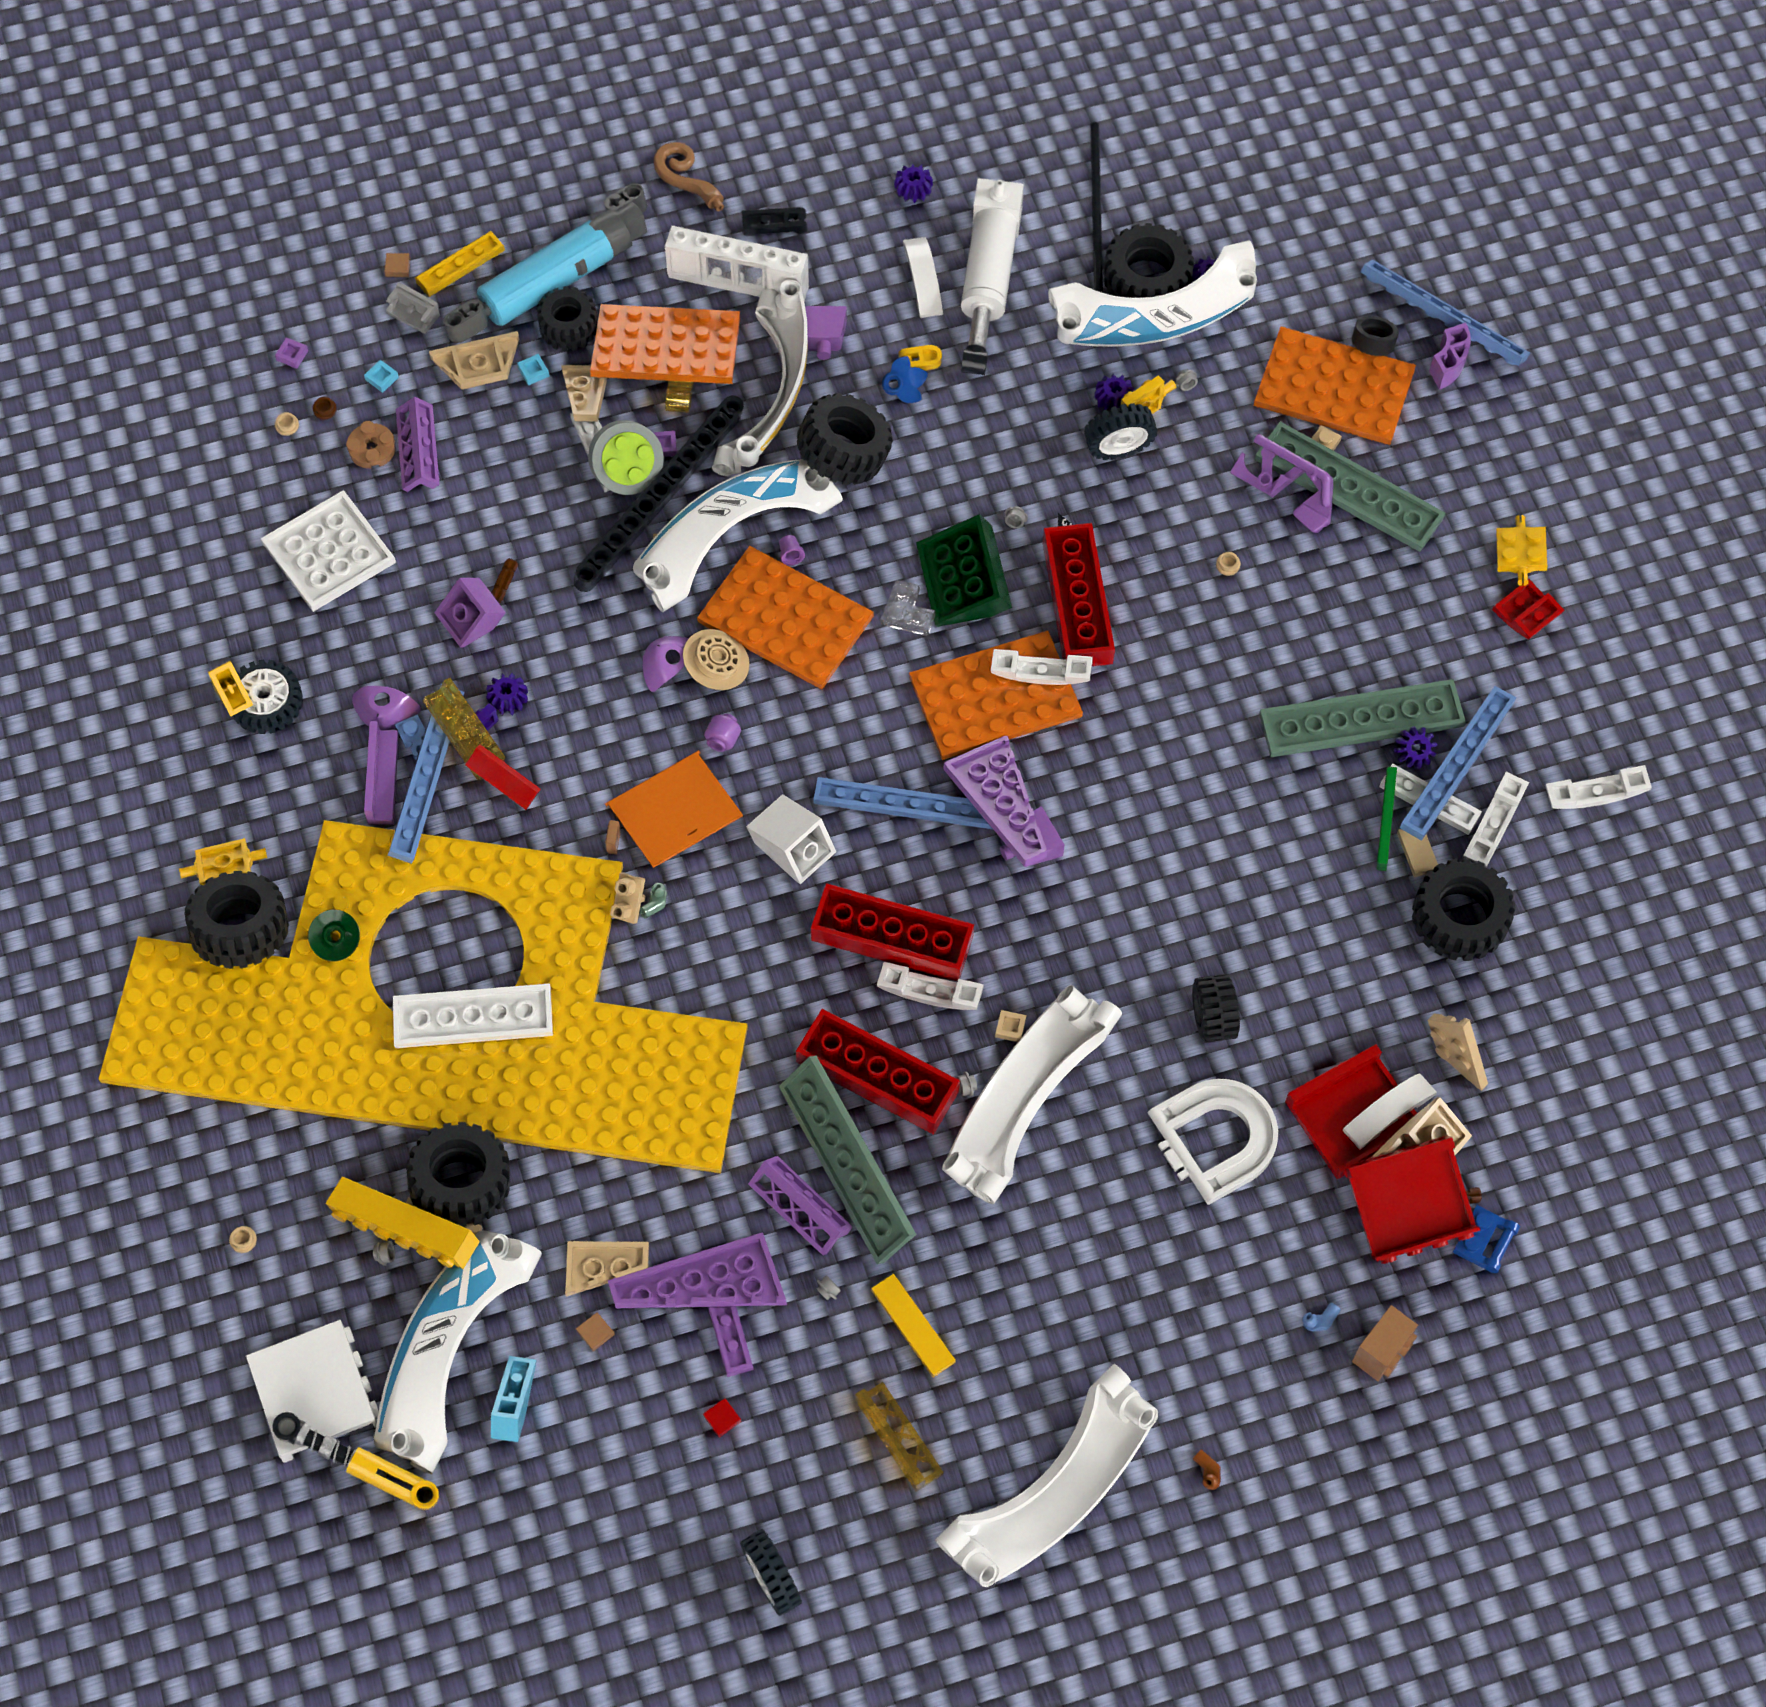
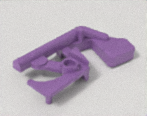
M1257 434L1254 442L1263 447L1261 450L1262 471L1258 478L1250 473L1245 466V453L1243 452L1230 473L1272 498L1303 473H1306L1319 491L1294 509L1293 515L1311 532H1320L1331 521L1332 476L1268 438ZM1275 455L1295 465L1284 475L1281 474L1276 481H1274L1272 476Z

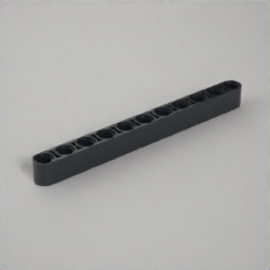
M731 395L721 402L578 565L574 576V585L579 591L588 592L597 585L739 422L744 409V403L741 398ZM727 408H733L737 412H730ZM714 424H718V425H720L722 428H721V429H717V428H715L713 425H714ZM698 441H705L708 445H701ZM684 457H690L694 461L688 462L684 459ZM669 474H677L679 478H672ZM656 490H661V491H663L665 494H664V495H658V494H656L654 491H656ZM640 507H647L650 511L644 512ZM625 524H633L636 528L629 529ZM610 541H618L621 545L614 546ZM601 557L605 559L606 562L599 563L595 560V558ZM586 574L590 576L591 579L584 580L580 577V575Z

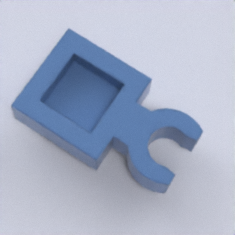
M418 714L395 724L405 748L411 747L415 760H417V752L420 750L426 731Z

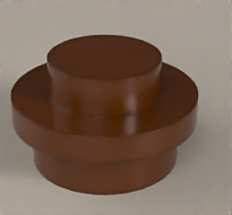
M320 397L313 405L314 415L321 420L330 419L337 412L335 402L329 397Z

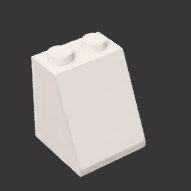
M783 794L746 826L754 843L799 884L804 882L836 853V849L822 819Z

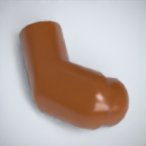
M1201 1449L1194 1456L1193 1460L1203 1468V1486L1209 1490L1217 1489L1221 1483V1467Z

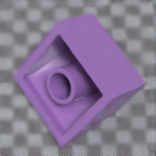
M459 578L434 613L460 648H463L492 631L506 612L480 578Z

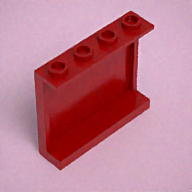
M1377 1044L1290 1091L1285 1101L1337 1180L1343 1176L1348 1178L1345 1169L1346 1165L1371 1158L1399 1129L1417 1114L1416 1110L1412 1109L1383 1130L1379 1137L1361 1150L1342 1131L1344 1127L1366 1108L1398 1086L1380 1060L1382 1051Z
M1442 1136L1345 1166L1372 1259L1375 1261H1381V1264L1396 1261V1256L1404 1253L1407 1256L1417 1255L1423 1252L1422 1248L1432 1245L1433 1248H1440L1448 1245V1240L1457 1237L1459 1241L1474 1237V1232L1480 1231V1227L1476 1225L1454 1154L1453 1148H1455V1144L1451 1136Z

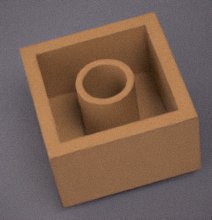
M1391 1305L1359 1346L1352 1362L1378 1382L1383 1375L1389 1377L1397 1367V1363L1402 1358L1401 1356L1404 1357L1413 1346V1342L1418 1337L1414 1334L1418 1324Z

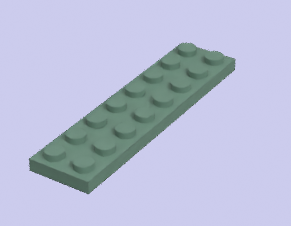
M1282 422L1278 423L1268 437L1269 440L1332 476V503L1419 552L1422 551L1445 517L1446 513ZM1263 447L1259 449L1254 459L1255 461L1261 464V450L1263 449ZM1277 455L1273 459L1272 470L1284 475L1295 467V465ZM1303 473L1293 481L1313 493L1319 491L1306 473Z
M1454 679L1260 709L1259 713L1270 758L1402 737L1401 731L1406 730L1409 732L1412 726H1415L1417 731L1424 727L1426 728V733L1461 728L1466 724Z
M809 1056L779 1085V1088L876 1264L885 1263L910 1241L916 1233L817 1056Z

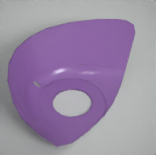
M665 636L656 639L647 647L643 656V673L647 687L651 692H655L685 666L683 649L689 638ZM673 649L679 653V663L671 665L666 661L665 655L668 650Z
M385 686L362 687L353 694L352 698L353 706L360 719L367 726L370 725V721H377L380 730L395 729L396 723L419 714L421 710L420 705L411 697L399 690ZM378 693H387L390 696V701L385 706H378L374 702L375 696Z

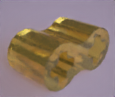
M668 381L665 410L690 413L694 382Z

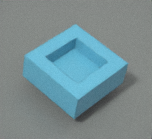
M539 354L517 363L518 369L528 386L549 377V371Z
M382 360L378 361L364 374L365 380L382 393L399 378L398 372Z

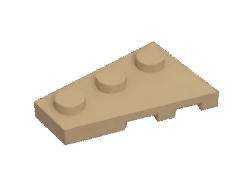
M561 365L574 421H598L607 378L591 377L590 365Z
M568 1241L566 1297L608 1284V1280L648 1268L649 1242Z

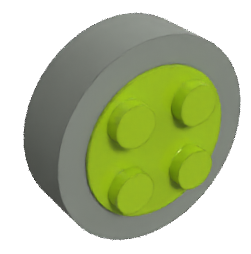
M619 420L605 425L596 433L589 447L588 461L592 474L601 485L618 494L633 495L644 491L661 472L664 457L660 441L650 429L634 421Z

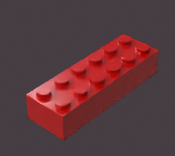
M1092 523L1044 528L1042 544L1062 659L1067 660L1068 655L1093 657L1092 666L1113 664L1115 646Z
M827 883L811 926V941L957 982L961 978L974 936V924Z
M821 1009L796 1050V1063L801 1065L809 1056H817L832 1082L933 1135L959 1093L960 1080L824 1009Z

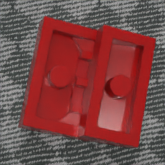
M1528 579L1527 585L1524 586V583H1522V586L1517 587L1492 608L1497 616L1508 626L1528 640L1565 611L1549 593L1544 595L1530 579Z

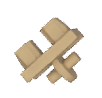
M624 872L619 874V879L615 885V901L610 912L612 918L632 924L638 922L641 902L645 901V895L643 894L645 878L635 877Z

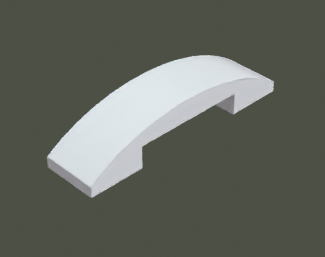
M926 237L903 240L906 259L909 261L916 292V303L920 318L943 315L936 270Z
M994 649L991 673L1027 683L1046 685L1077 684L1090 681L1093 657L1068 655L1067 660L1019 656L1018 651Z
M1645 765L1622 769L1617 775L1572 783L1571 779L1545 785L1551 807L1555 809H1575L1608 804L1642 794L1652 788Z
M1508 772L1505 773L1476 833L1463 855L1464 858L1471 859L1476 864L1480 861L1485 863L1484 867L1488 866L1529 782Z
M884 962L877 987L900 997L928 1005L950 1009L977 1010L984 984L958 979V982L909 972V967Z
M1419 1073L1405 1080L1371 1104L1344 1127L1342 1131L1361 1150L1379 1137L1383 1130L1415 1107L1419 1108L1434 1097L1437 1092Z

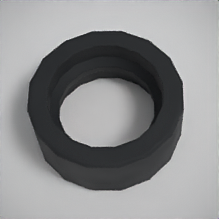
M1366 316L1356 321L1351 340L1352 344L1363 353L1372 356H1384L1393 352L1399 331L1387 319L1378 316Z

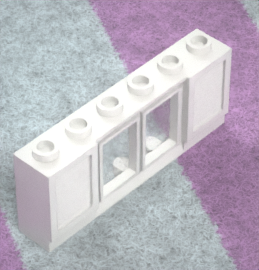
M671 226L665 244L667 274L669 278L760 297L761 291L764 289H772L779 293L782 282L795 280L801 286L805 301L809 288L808 254Z

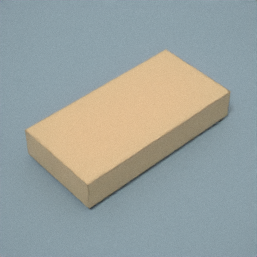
M1399 829L1397 835L1413 877L1426 875L1429 871H1433L1438 863L1427 835L1421 841L1404 830Z

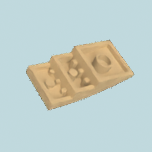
M1437 1097L1399 1129L1371 1158L1446 1135L1453 1138L1455 1144L1453 1150L1456 1155L1472 1135L1441 1097Z

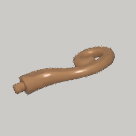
M670 142L662 145L655 153L653 160L658 176L671 186L697 194L703 199L708 208H715L717 212L721 211L724 208L722 204L724 198L715 186L707 181L675 174L665 164V160L670 155L682 154L685 156L683 161L672 158L669 161V165L677 172L687 171L695 162L693 150L688 145L680 142Z

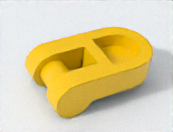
M934 345L904 348L898 353L899 358L909 357L910 367L921 368L925 371L936 369L942 363V352Z

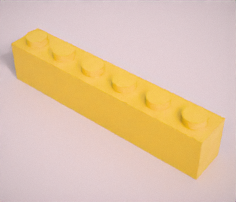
M343 1176L325 1203L332 1210L331 1215L335 1219L343 1223L346 1220L351 1221L356 1228L364 1232L367 1229L372 1230L377 1237L385 1241L391 1238L395 1240L397 1245L406 1250L412 1247L416 1249L417 1253L427 1259H430L431 1256L438 1258V1261L448 1268H452L454 1265L464 1269L480 1242L472 1231Z

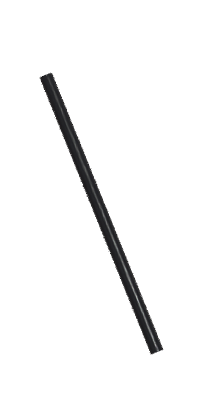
M1092 122L1090 124L1093 279L1094 290L1103 293L1099 123Z

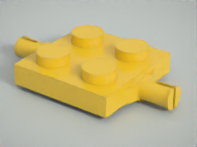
M1158 375L1152 380H1146L1134 392L1125 394L1121 399V405L1126 404V407H1128L1129 404H1135V406L1141 404L1143 407L1147 406L1153 414L1161 409L1162 401L1166 394L1176 389L1177 386L1173 380L1164 384L1165 381Z
M1520 515L1515 517L1516 527L1496 528L1497 571L1518 573V585L1522 586V578L1524 586L1528 584V573L1547 571L1546 527H1526V517L1524 515H1521V522Z
M243 838L195 850L196 859L194 865L179 868L181 879L197 875L199 883L205 885L206 880L211 877L215 879L221 873L232 874L234 871H242V873L252 872L253 861L267 859L268 857L265 848L250 852L246 839Z

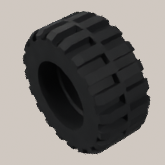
M1145 223L1144 226L1137 224L1131 226L1130 230L1128 228L1122 230L1120 235H1116L1111 240V244L1108 245L1106 250L1103 281L1108 294L1125 298H1147L1165 295L1191 284L1194 266L1191 247L1188 244L1186 245L1187 241L1181 235L1177 236L1176 231L1171 228L1167 230L1164 225L1160 224L1158 226H1152V223ZM1139 261H1153L1162 265L1168 272L1158 277H1144L1136 274L1129 266Z
M835 393L832 396L828 394L816 399L809 407L796 436L798 450L803 460H807V465L812 470L815 469L821 477L830 478L829 481L835 483L839 481L844 485L851 483L854 485L861 484L863 481L867 482L873 479L884 464L893 442L890 425L888 422H885V416L877 412L875 406L872 404L870 406L865 403L866 400L862 398L856 399L854 395L850 394L842 396L841 393ZM835 434H838V435H841V436H844V437L848 438V439L851 440L854 444L848 443V442H846V441L840 439V438H839L838 436H836Z
M1463 858L1461 862H1457V859L1447 861L1446 866L1444 863L1438 864L1434 867L1433 871H1429L1424 876L1413 902L1412 910L1414 912L1412 914V921L1415 925L1417 924L1415 930L1419 937L1424 936L1423 943L1428 948L1433 946L1436 949L1435 953L1440 956L1445 953L1449 955L1448 959L1457 960V957H1462L1463 961H1472L1473 956H1476L1477 959L1486 957L1487 952H1494L1499 944L1503 942L1514 918L1515 903L1512 901L1514 895L1512 889H1506L1508 885L1504 877L1499 878L1497 876L1498 871L1493 867L1489 870L1484 867L1485 863L1480 861L1475 864L1471 863V859ZM1454 894L1469 896L1482 906L1486 914V920L1477 925L1456 923L1444 913L1440 900Z
M234 871L232 874L221 873L215 879L211 877L206 880L205 885L200 884L195 889V894H191L184 914L192 947L199 954V957L207 962L210 961L212 965L218 967L224 965V968L233 969L234 966L246 968L247 965L252 963L257 965L262 962L263 958H270L275 953L274 950H278L284 943L283 940L287 937L289 922L282 892L279 891V887L274 882L262 875L258 877L255 872L248 871L247 873H242V871ZM232 915H255L242 924H219Z
M458 1122V1125L451 1126V1123L443 1124L441 1129L435 1127L429 1130L427 1137L425 1135L421 1136L417 1140V1146H413L409 1153L410 1159L407 1160L406 1165L408 1192H410L412 1204L417 1206V1208L467 1228V1224L473 1223L474 1226L481 1224L484 1217L490 1219L495 1215V1208L499 1210L504 1205L505 1198L510 1190L509 1157L507 1151L504 1150V1144L500 1139H495V1134L490 1130L482 1131V1126L473 1124L471 1127L467 1126L466 1122ZM455 1162L471 1163L483 1172V1175L477 1182L464 1188H449L434 1179L435 1174L442 1167Z

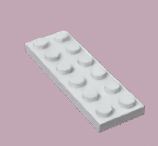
M550 984L393 996L395 1048L553 1036Z

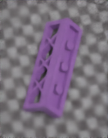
M413 397L396 409L402 490L407 492L419 484L432 489L440 485L433 405ZM409 411V415L405 422V413ZM410 428H411V434H410L409 439H408V441H407V435H408V433H409V431H410ZM412 450L413 454L410 460L408 461V456ZM413 469H414V475H415V477L410 480V476H411L412 471H413Z
M370 721L364 813L368 825L394 824L399 733L398 730H380L377 721Z
M778 1156L765 1160L748 1183L823 1256L830 1251L838 1238L847 1235L852 1229V1226ZM764 1174L771 1180L772 1189L766 1190L759 1183ZM779 1193H785L790 1198L791 1207H784L780 1203ZM798 1211H804L808 1215L810 1225H803L799 1221ZM817 1229H823L831 1236L825 1245L818 1239Z

